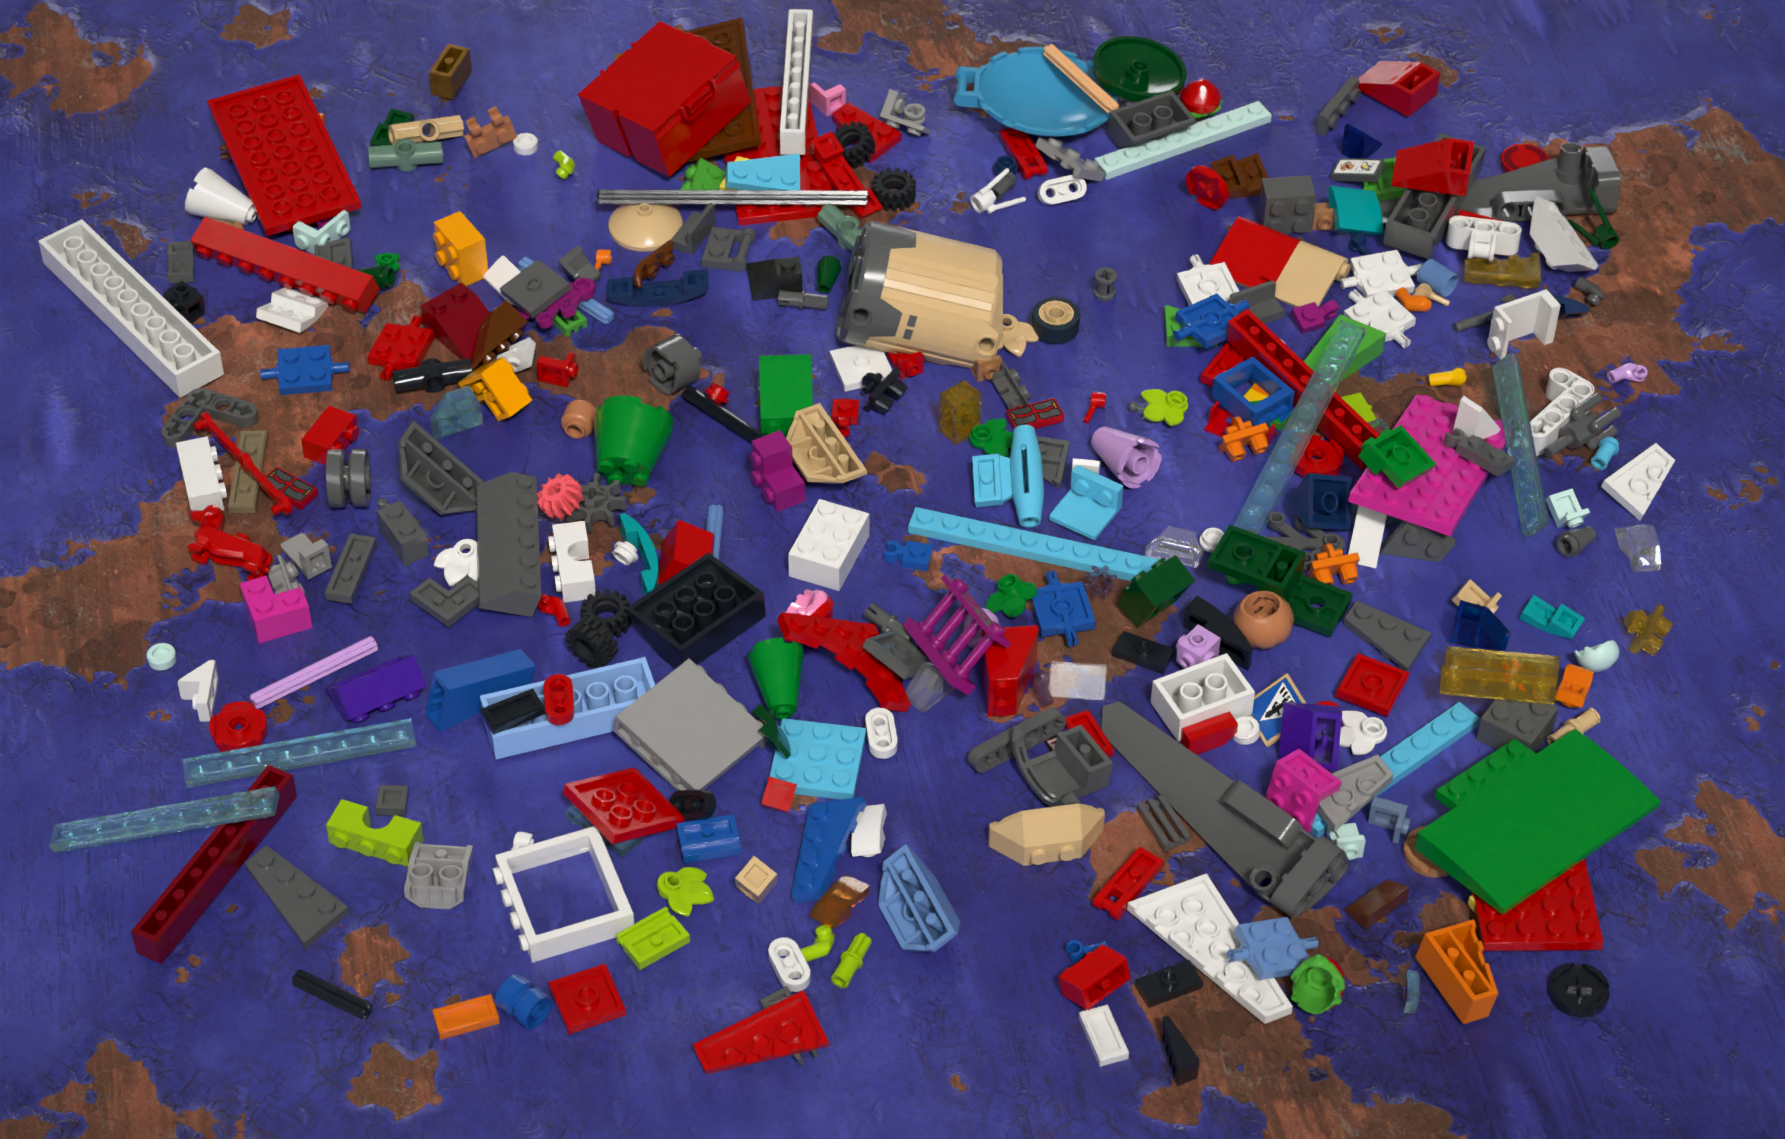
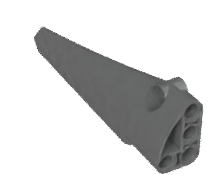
M1119 701L1103 706L1101 730L1110 744L1160 795H1164L1170 806L1255 891L1259 898L1268 900L1294 919L1316 905L1344 876L1349 867V860L1344 850L1324 836L1316 839L1303 830L1302 825L1288 813L1242 781L1237 780L1234 782ZM1263 879H1272L1271 883L1268 886H1259V883Z

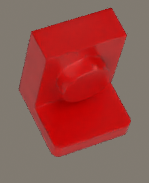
M921 351L913 354L901 352L894 354L888 352V361L892 368L896 367L901 371L899 375L900 380L924 373V355Z
M569 352L565 361L540 356L537 361L539 382L567 388L572 378L575 379L578 374L579 364L576 363L575 353Z

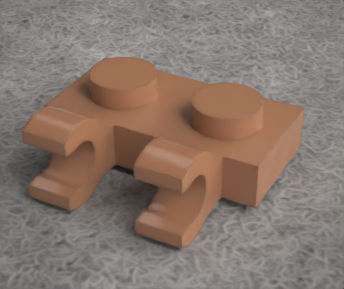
M496 106L487 110L492 123L484 127H480L477 124L475 117L466 120L470 133L465 135L464 138L474 158L518 138L508 115L502 117Z

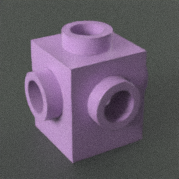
M1198 624L1191 632L1181 636L1176 644V662L1186 669L1218 657L1221 638Z

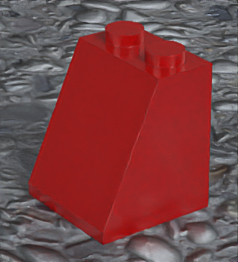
M1038 625L1004 627L1006 631L1004 636L1011 645L1007 648L994 641L981 657L980 667L988 717H1003L1017 714L1037 664ZM982 629V638H983L986 633H985L984 630Z

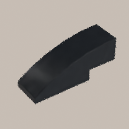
M1196 596L1185 608L1183 627L1192 631L1199 624L1220 637L1219 656L1227 653L1234 664L1248 671L1251 667L1253 648L1247 638L1223 612L1211 603Z

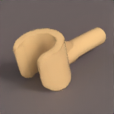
M1427 283L1420 284L1413 294L1426 296L1445 306H1448L1450 303L1449 300L1432 292V288Z

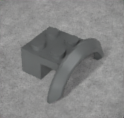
M1017 725L1014 726L1012 746L1018 767L1034 793L1050 807L1080 803L1078 798L1108 786L1113 762L1082 725L1057 734L1055 749L1031 760L1028 758L1025 747V734Z

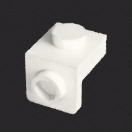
M530 337L511 345L509 350L499 354L497 359L504 357L512 365L514 373L532 366L536 343Z

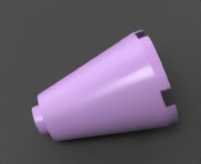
M1104 426L1096 430L1091 439L1092 448L1117 479L1129 488L1141 487L1140 483L1145 480L1150 481L1159 469L1162 460L1161 454L1158 453V448L1160 447L1149 438Z

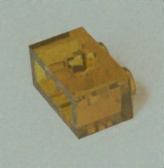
M965 380L940 393L939 431L955 446L969 438L970 432L976 425L980 424L981 394L978 389L972 387Z

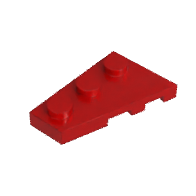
M849 102L832 113L833 123L841 129L843 128L842 124L847 123L849 126L850 121H854L856 125L858 122H862L863 125L865 124L868 127L876 144V147H874L875 152L871 154L872 158L870 160L866 159L870 164L902 141L901 132Z

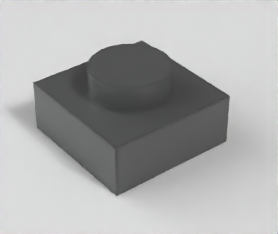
M379 785L376 803L377 815L406 816L409 798L408 786Z

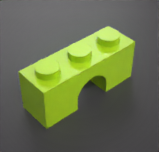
M341 799L326 824L329 843L336 847L347 848L360 852L365 856H374L384 859L391 864H400L407 867L414 842H421V844L424 842L420 822L394 815L387 826L380 829L370 828L371 822L368 807Z

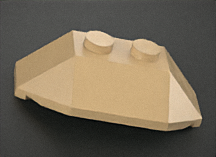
M820 403L796 411L786 439L792 446L793 461L807 482L838 484L867 475L866 468Z
M1080 803L1020 811L1005 817L1000 822L995 821L989 824L988 844L989 847L1023 866L1081 858L1103 832L1105 812L1102 808L1096 809Z

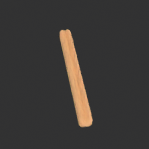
M1050 44L1044 47V56L1104 111L1109 114V111L1118 109L1119 104L1056 46Z

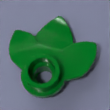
M991 419L985 424L976 425L969 434V441L974 447L982 448L987 455L999 453L1001 456L1008 457V450H1011L1013 433L1005 430L1006 419Z
M1015 574L1005 575L998 581L997 592L988 598L986 609L992 613L1003 610L1006 616L1015 618L1025 610L1026 600L1037 595V588L1032 582H1023Z

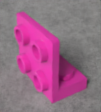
M1297 749L1276 761L1265 798L1296 819L1302 825L1303 830L1310 834L1320 801L1339 791L1342 781L1302 750Z

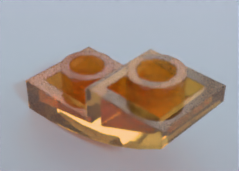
M844 875L821 897L812 909L810 917L820 921L823 925L836 928L851 917L853 906L869 896L870 885Z

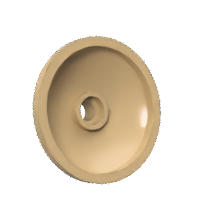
M648 203L622 204L613 211L608 222L609 233L617 244L630 250L642 252L655 251L671 240L683 225L681 214L674 206L651 205Z

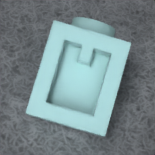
M1356 823L1343 824L1335 832L1327 826L1326 835L1328 840L1344 850L1348 860L1363 857L1366 840L1364 835H1359Z

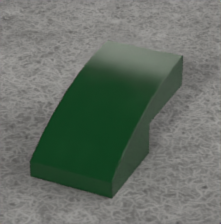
M391 108L384 124H378L370 140V145H392L388 136L389 125L413 122L415 120L413 114Z
M759 704L752 711L756 718L764 723L759 732L775 751L788 759L791 756V749L785 733L771 714Z

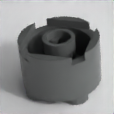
M676 333L644 351L642 359L644 370H649L652 376L649 378V381L660 393L666 395L675 393L699 380L701 372L700 361L702 360L701 352L698 348L692 347L680 334Z

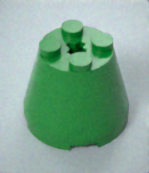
M612 396L606 398L604 404L596 407L594 427L597 470L607 479L609 485L615 480L620 481V486L622 484L640 487L647 485V481L673 433L674 419L664 407L658 406L655 408L641 403L642 398L635 396Z

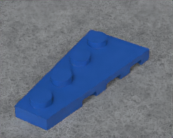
M863 797L809 805L791 894L795 903L823 900L837 870L835 867L836 861L840 856L844 855L847 848L845 842L849 834L854 833L858 825L856 818L859 812H864L867 805Z

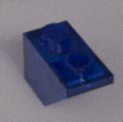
M1460 600L1453 622L1450 642L1504 656L1511 632L1488 607Z

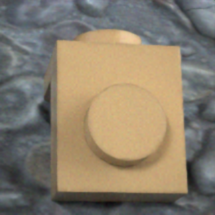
M1469 579L1452 598V601L1474 622H1477L1483 616L1489 618L1499 608L1496 603L1502 595L1497 592L1490 598Z

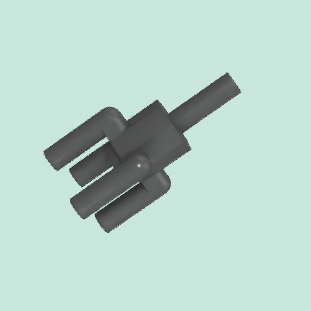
M1598 393L1593 394L1572 408L1571 415L1574 420L1561 428L1560 439L1544 448L1545 455L1552 457L1565 447L1573 449L1579 448L1586 444L1588 449L1595 450L1599 447L1601 439L1606 437L1613 438L1618 434L1617 429L1614 426H1610L1597 435L1599 430L1619 418L1621 411L1615 407L1600 418H1598L1595 412L1586 415L1585 412L1602 402V398Z

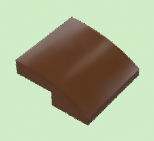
M1258 153L1237 161L1234 155H1230L1211 162L1212 169L1226 183L1229 190V198L1260 195L1261 179L1269 178Z

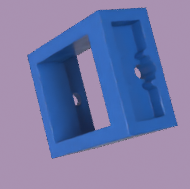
M1251 357L1244 362L1238 363L1228 371L1218 374L1214 378L1212 397L1219 401L1235 417L1239 416L1243 422L1250 420L1253 427L1263 423L1269 424L1290 412L1293 408L1295 391L1257 359ZM1251 379L1270 396L1253 405L1234 388Z

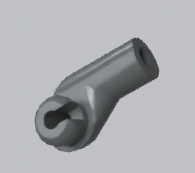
M1578 278L1575 288L1589 295L1587 297L1589 304L1598 306L1600 301L1604 299V293L1600 287L1587 279Z

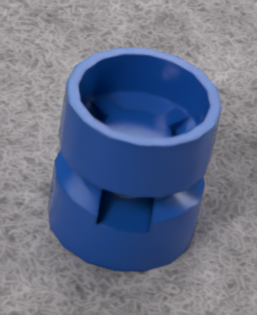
M513 974L508 977L499 987L494 1000L498 1008L509 1016H515L516 1021L528 1030H533L543 1023L553 1005V999L538 987H534L530 981L520 974Z

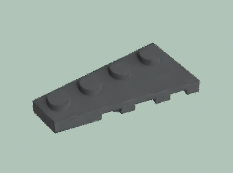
M267 845L245 862L246 871L263 894L267 895L271 900L272 906L277 913L282 915L292 933L296 934L305 950L349 914L347 905Z

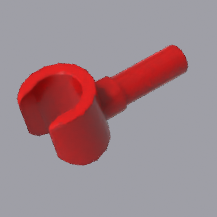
M1092 393L1089 410L1083 419L1084 423L1088 424L1096 407L1105 409L1106 393Z

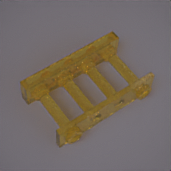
M1447 646L1445 665L1441 667L1440 694L1555 704L1560 656Z

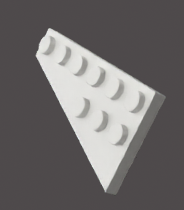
M1207 873L1128 902L1127 910L1183 957L1190 960L1195 967L1264 1024L1292 1014L1293 1006L1274 978L1259 980L1253 967L1247 961L1230 962L1227 958L1228 950L1241 948L1234 933L1239 923Z

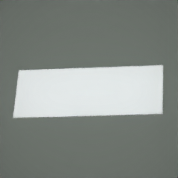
M1360 505L1357 510L1348 554L1358 552L1360 558L1358 565L1376 568L1387 515Z

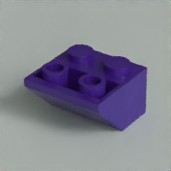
M1284 702L1278 758L1282 759L1295 750L1300 749L1325 769L1337 770L1342 724L1341 707Z

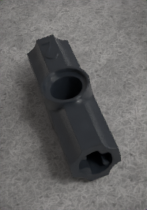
M429 358L424 360L420 367L392 371L396 393L422 388L427 392L437 393L442 391L446 384L458 383L473 371L470 358L441 363L438 359Z

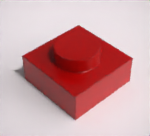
M769 777L761 806L789 814L797 784Z

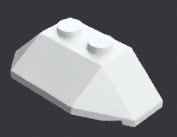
M1537 197L1534 200L1530 236L1535 241L1534 246L1545 256L1547 265L1554 270L1561 269L1566 272L1595 270L1598 267L1597 262L1566 218L1560 213L1555 203Z

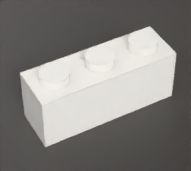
M208 436L177 442L176 446L190 509L204 510L208 505H217L221 510H224L222 499L227 498L224 482H218L223 480L220 464L214 465V462H218L216 447H210Z

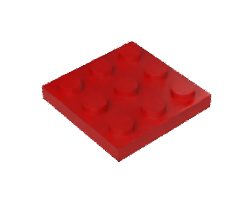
M635 767L566 783L563 794L611 844L677 828V823H682L685 818Z

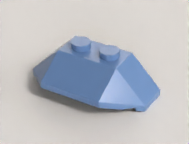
M907 844L883 861L882 870L884 873L880 886L878 905L901 948L904 951H937L958 934L960 920L936 877Z

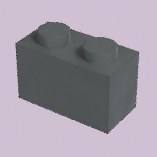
M401 500L376 511L381 536L404 566L429 556L426 533Z

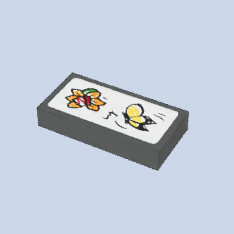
M1339 158L1331 173L1333 181L1378 182L1386 165L1384 159Z

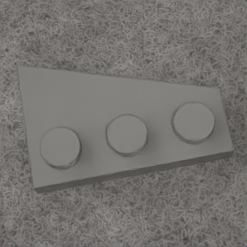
M1054 137L1038 139L1035 147L1050 158L1060 161V165L1064 168L1074 171L1073 174L1076 177L1102 182L1106 173L1098 169V163L1090 159L1083 160L1080 158L1081 153L1072 148L1065 149L1062 147L1063 142Z
M1379 755L1331 773L1342 781L1340 789L1320 801L1317 811L1331 830L1335 832L1392 782L1393 773Z

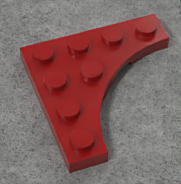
M781 612L777 622L785 640L802 643L816 649L819 645L826 648L831 653L836 654L834 657L836 660L843 663L850 670L856 668L860 674L868 679L865 684L873 692L882 708L907 712L911 702L898 674L862 647L867 638L879 635L875 624Z

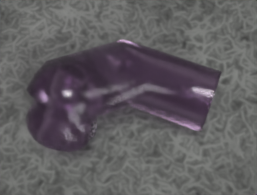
M1046 671L1036 672L1032 675V689L1042 708L1054 702L1047 688L1052 681L1051 676Z

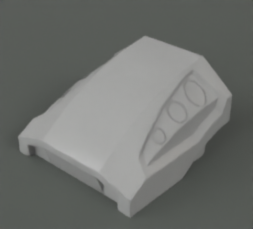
M414 842L404 887L405 898L420 908L451 909L462 903L473 857V845L460 847Z

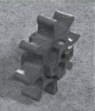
M595 473L593 482L589 483V485H581L584 500L579 503L580 509H574L572 516L568 514L565 516L566 523L584 519L587 532L593 531L592 525L594 522H598V520H606L610 526H614L616 523L614 513L611 511L627 509L625 496L615 497V495L622 492L620 481L615 480L612 484L603 486L600 474Z

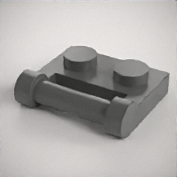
M712 227L702 257V267L737 272L744 271L747 265L746 257L750 244L755 240L756 232L752 228L735 230ZM735 242H739L740 246L737 256L730 258Z

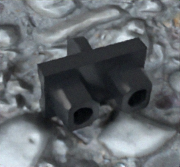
M895 367L883 381L881 380L883 378L881 373H866L863 376L862 384L864 387L862 390L865 394L871 392L868 397L869 401L862 408L864 411L869 413L874 408L882 415H886L894 404V401L887 397L886 394L888 393L898 401L908 388L898 379L901 371Z

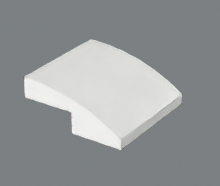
M284 287L272 293L270 303L257 308L256 318L300 333L320 318L329 303Z

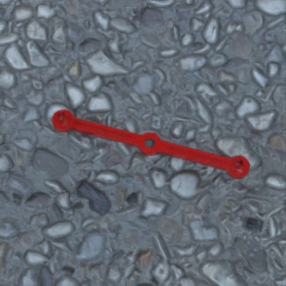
M207 412L199 414V421L193 423L195 430L198 432L204 428L207 432H210L237 460L244 472L249 473L277 503L270 507L273 514L277 515L282 512L288 515L292 513L293 508L289 499L284 494H281L260 472L249 454L242 452L214 423Z

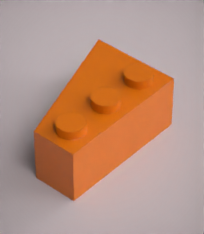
M1474 919L1425 933L1415 956L1463 1024L1488 1017L1498 996L1489 963H1485L1482 954L1484 949L1482 942L1478 941L1475 932L1477 926Z

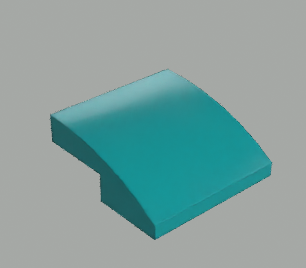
M1338 186L1328 187L1329 208H1334L1335 231L1360 232L1364 235L1380 236L1384 233L1381 208L1374 191Z

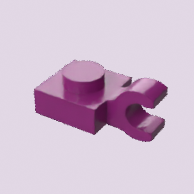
M1335 300L1329 301L1319 308L1315 302L1293 308L1291 316L1300 333L1304 334L1324 328L1325 320L1335 318L1337 316L1335 311L1340 308Z

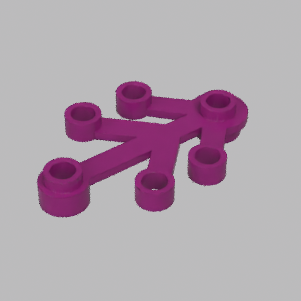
M579 278L574 283L568 282L571 290L536 317L539 327L548 328L554 323L553 319L559 309L565 318L574 316L579 303L594 296L595 282L589 278ZM520 312L525 319L531 318L525 312Z

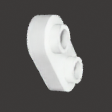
M1075 175L1047 180L1039 186L1038 198L1043 204L1048 206L1074 201L1085 194L1086 182L1083 178L1076 177ZM1070 184L1075 186V192L1069 190ZM1046 190L1052 191V198L1046 195Z
M885 708L870 710L865 717L869 751L877 758L885 759L892 757L897 752L898 742L893 714Z
M789 938L774 940L768 949L769 961L783 987L787 986L791 992H799L806 989L810 984V968L797 943Z

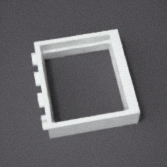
M595 826L495 855L496 867L492 868L496 885L502 884L504 890H501V897L505 908L510 907L512 910L509 913L512 927L514 930L519 929L521 935L518 936L521 950L528 951L532 963L616 938L617 933L634 924V914L600 832ZM589 851L614 912L535 935L512 874Z

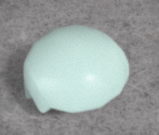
M1610 640L1591 648L1585 647L1582 651L1576 650L1574 655L1582 668L1597 673L1607 670L1617 661L1619 648L1614 640Z

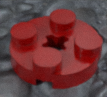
M1309 435L1298 439L1294 443V448L1291 450L1290 464L1302 476V479L1307 473L1337 476L1341 473L1344 453L1336 441L1329 439L1328 442L1321 440L1319 435ZM1312 456H1316L1317 458H1322V459H1314V458H1312Z
M245 701L232 702L221 707L222 711L216 717L215 713L211 717L209 722L211 739L217 745V749L220 752L257 750L263 745V739L268 731L267 719L262 710L254 708V704ZM237 724H242V729H234Z

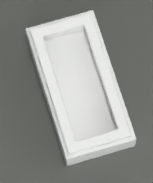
M1108 1005L1079 1012V1021L1100 1067L1129 1059V1051Z

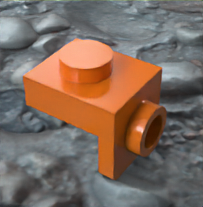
M1567 664L1555 700L1561 701L1567 707L1583 708L1588 697L1594 671Z

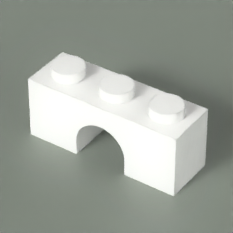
M585 521L552 525L553 536H548L550 553L555 552L556 556H551L553 572H559L558 576H554L556 592H562L564 603L587 600L589 594L595 596L591 560L578 561L589 559Z

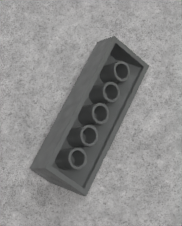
M509 472L478 484L475 489L479 608L532 617L542 596L538 503L536 495L537 480L535 476Z

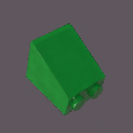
M811 354L759 356L761 432L763 434L769 435L780 430L787 437L796 411L813 406Z

